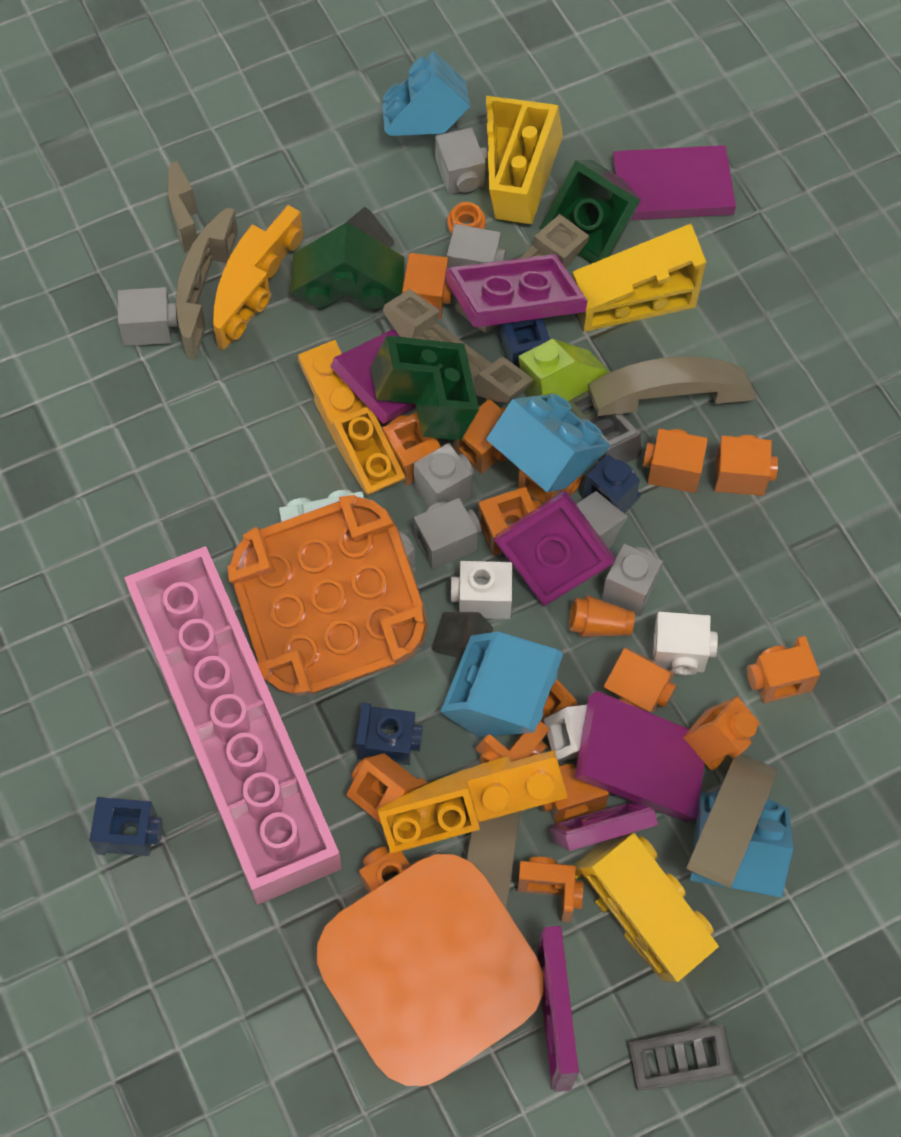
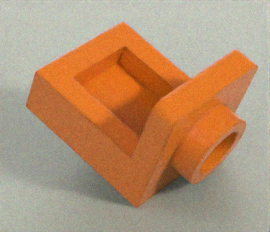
M540 721L535 732L520 734L509 749L493 736L487 734L476 746L475 750L481 754L480 760L482 763L509 756L511 762L542 754L547 745L541 740L549 732L550 728Z
M532 857L529 859V862L520 861L517 892L562 896L561 922H571L573 909H582L583 882L575 881L576 866L556 864V860L549 857Z

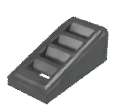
M589 391L568 401L572 406L570 411L581 420L585 419L595 424L606 418V420L596 424V426L602 431L601 437L611 446L598 459L599 461L609 454L614 459L628 463L641 455V433L623 414L597 416L595 410L584 415L583 412L594 407Z
M723 1025L629 1042L639 1092L736 1076L726 1028ZM713 1041L718 1066L709 1067L704 1042ZM694 1044L698 1069L690 1071L685 1045ZM666 1048H675L679 1073L671 1074ZM647 1051H656L660 1071L659 1077H651Z

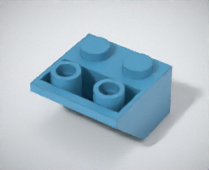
M434 50L427 58L424 56L420 57L409 69L408 74L410 76L401 85L398 83L394 84L383 97L384 131L390 136L444 134L470 108L466 80Z
M557 394L512 399L486 438L488 442L546 492L567 488L603 456L611 446L601 437L602 431L595 424L585 419L581 420L570 411L572 408L570 403Z
M498 631L470 636L440 712L478 738L486 737L487 734L501 736L533 733L543 717V708L550 689L557 679V670L563 653L558 649Z
M700 791L691 856L719 791H713L712 793ZM767 799L731 888L782 898L793 852L789 807H784L776 801ZM690 871V881L726 887Z

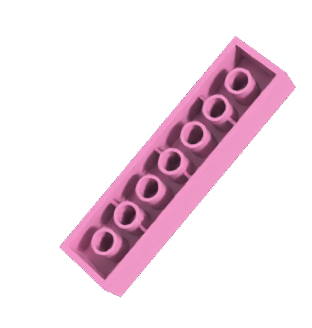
M207 547L199 548L124 577L139 619L256 904L259 905L341 870L340 853Z

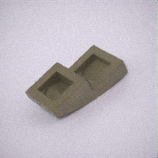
M176 161L171 163L169 167L168 196L177 236L184 252H187L197 238L195 224L190 216L197 213L193 188Z

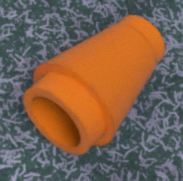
M586 595L584 599L574 598L569 617V630L579 633V637L631 636L635 623V612Z

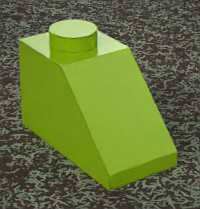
M551 339L519 356L520 369L534 379L532 385L523 391L528 397L557 394L569 401L588 391L589 383L610 373L589 350L556 339Z

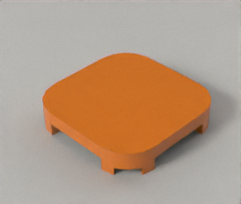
M356 495L339 497L340 501L269 527L263 529L255 527L242 535L244 537L234 550L231 564L227 565L229 582L234 585L256 653L258 667L263 678L283 692L304 696L332 689L399 665L413 657L424 643L428 628L426 609L402 538L387 510L373 500L357 497Z
M435 854L405 869L339 912L324 927L317 943V965L326 986L377 1067L389 1079L405 1086H426L443 1079L521 1026L537 1010L543 995V972L535 953L485 876L472 862L454 854Z

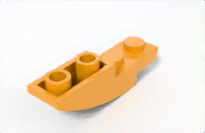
M290 205L286 206L266 231L252 224L238 242L223 270L216 292L213 317L217 347L223 351L233 340H238L243 335L247 323L255 313L262 312L266 308L271 297L268 278L275 275L282 259L288 252L297 249L302 242L304 231L302 228L301 212Z
M332 340L298 354V362L312 389L318 411L354 477L366 495L369 496L404 481L406 477L376 415L330 367L334 357L342 354L336 340Z
M553 750L511 762L509 756L459 771L391 801L379 808L378 814L390 853L393 854L480 830L479 822L568 798L556 753Z

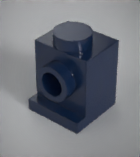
M543 318L499 324L498 336L500 342L503 343L508 361L520 368V355L550 340Z
M608 454L586 475L582 499L595 491L598 493L602 492L611 500L610 503L625 513L641 498V493L638 491L640 479L628 464L622 460L614 459Z
M362 702L356 740L357 759L363 760L366 757L385 753L396 763L410 766L412 751L420 752L423 735V725L416 724L415 712L371 707V703ZM382 730H397L398 732L394 735H387Z
M97 797L89 841L97 855L115 853L149 856L151 844H160L163 820L162 817H156V811L151 801ZM129 827L138 828L136 836L123 835V832Z

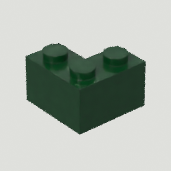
M346 222L293 253L290 293L318 309H322L341 297L348 295L367 308L377 311L402 294L405 257Z
M386 335L370 367L376 399L416 404L422 437L462 440L479 411L465 344Z

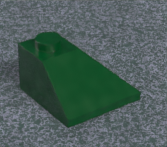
M575 160L539 229L542 230L561 214L589 235L588 242L579 254L595 263L611 256L636 211L641 198L622 178L595 161Z

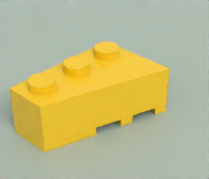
M486 96L489 190L495 219L532 224L563 138L559 105Z
M690 223L573 271V280L588 300L586 311L577 313L583 332L696 308L706 259L692 224Z
M629 833L600 842L572 865L576 866L575 881L581 876L588 881L600 896L595 901V904L604 914L610 909L626 931L624 938L662 981L679 982L719 947L711 936L714 933L713 927L704 915L698 911L693 912L683 898L686 895L683 886L673 875L663 872L655 861L658 857L657 853L647 839L643 836L637 837L635 833Z

